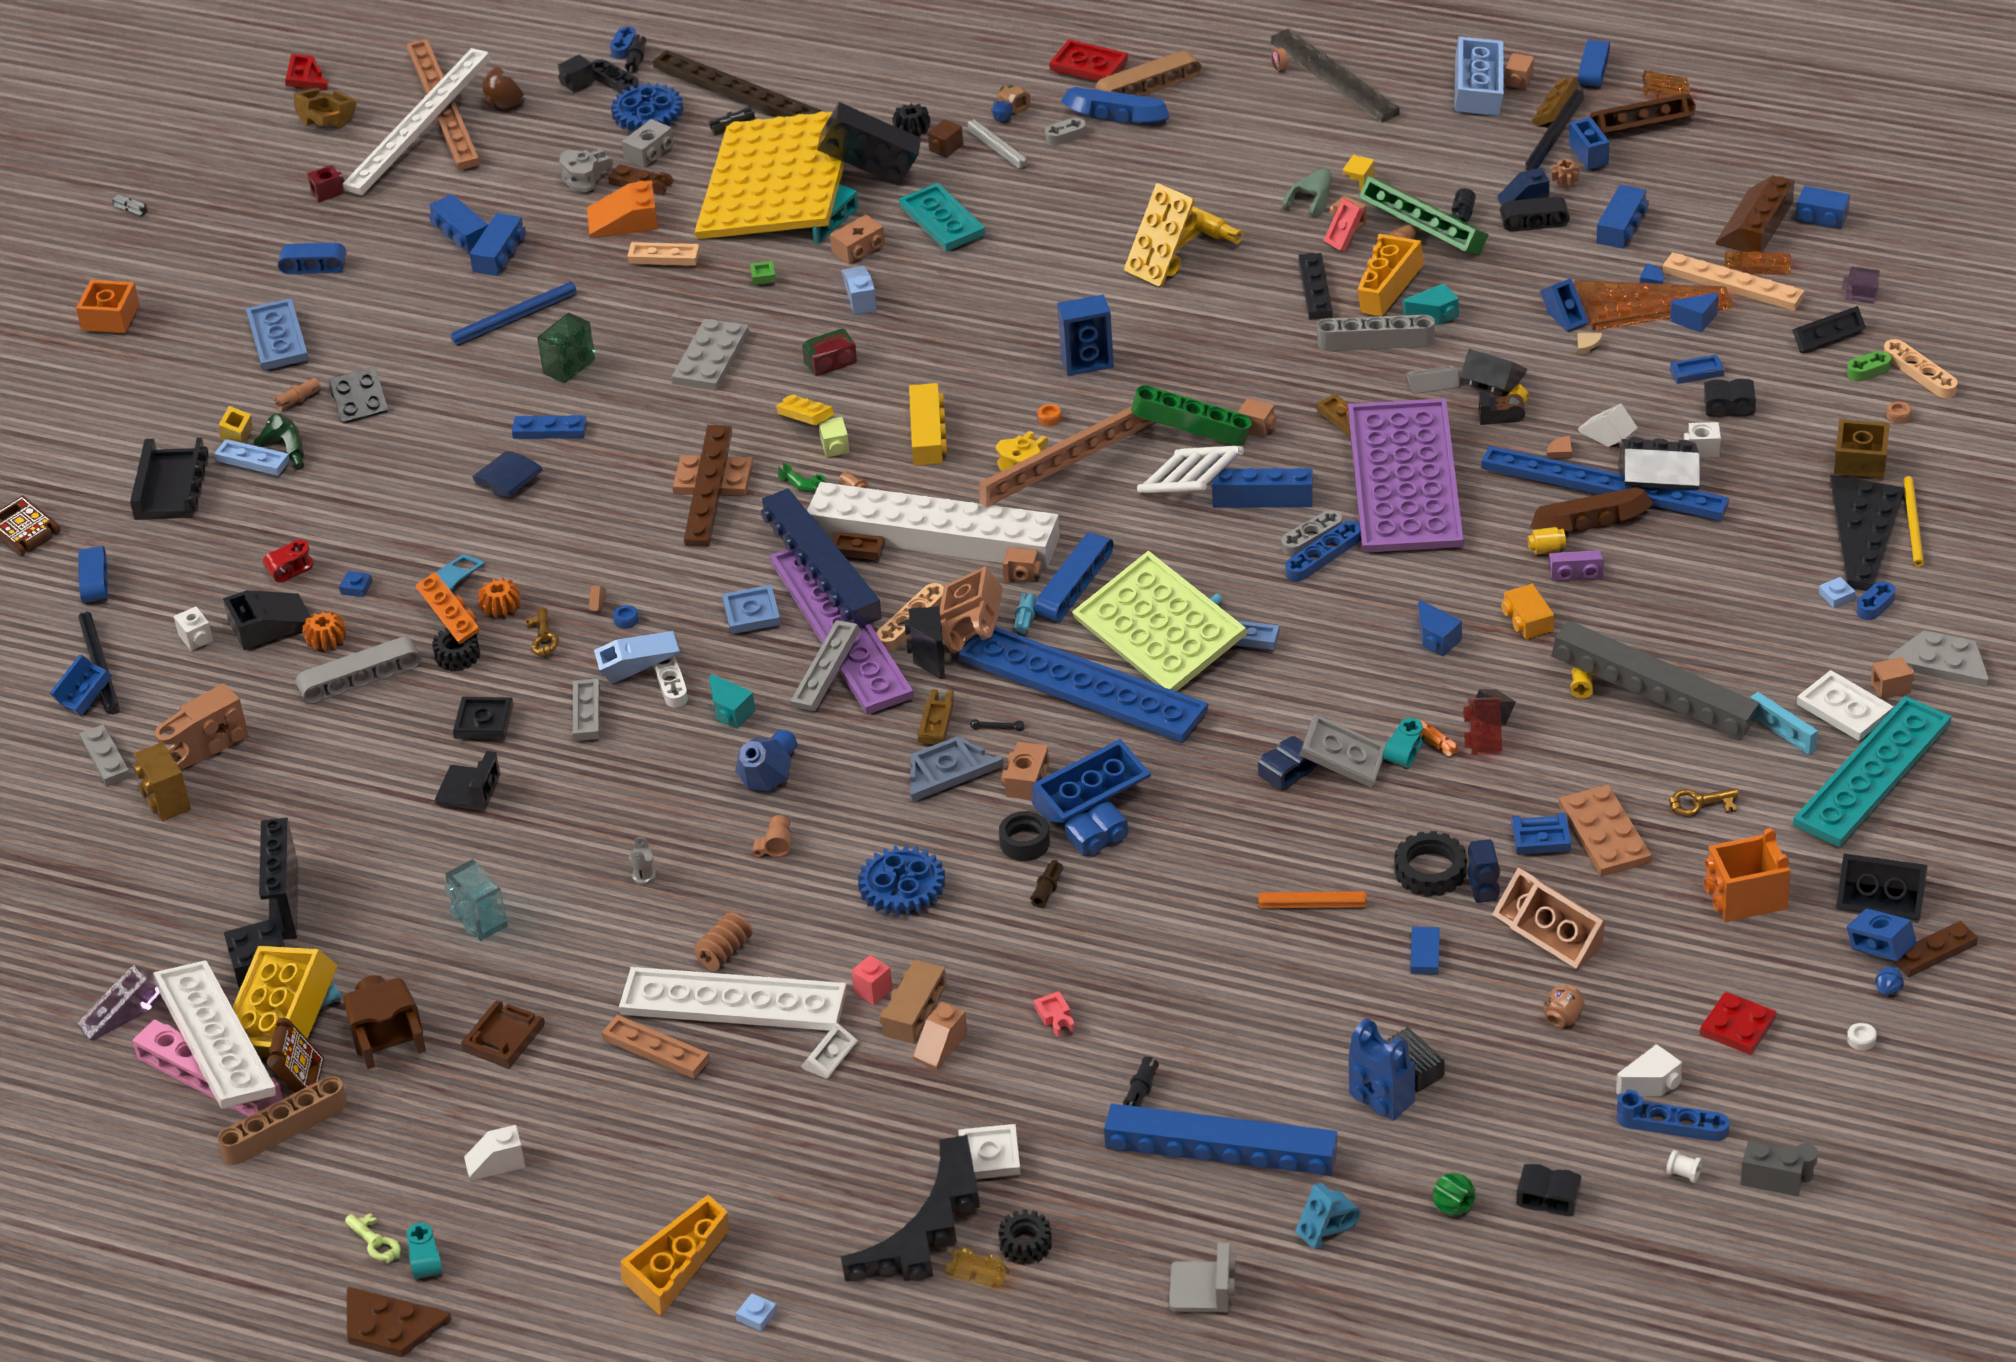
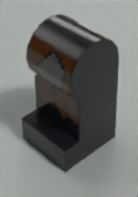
M1479 392L1478 413L1480 425L1521 421L1525 417L1523 398L1518 394H1509L1505 397H1489V392Z

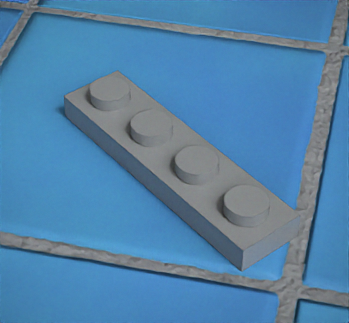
M835 621L790 701L795 708L816 711L861 631L857 624Z

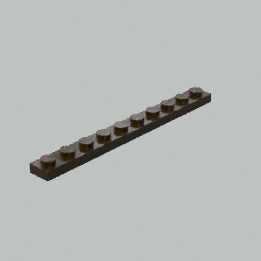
M669 50L664 51L653 60L655 69L778 117L825 112Z

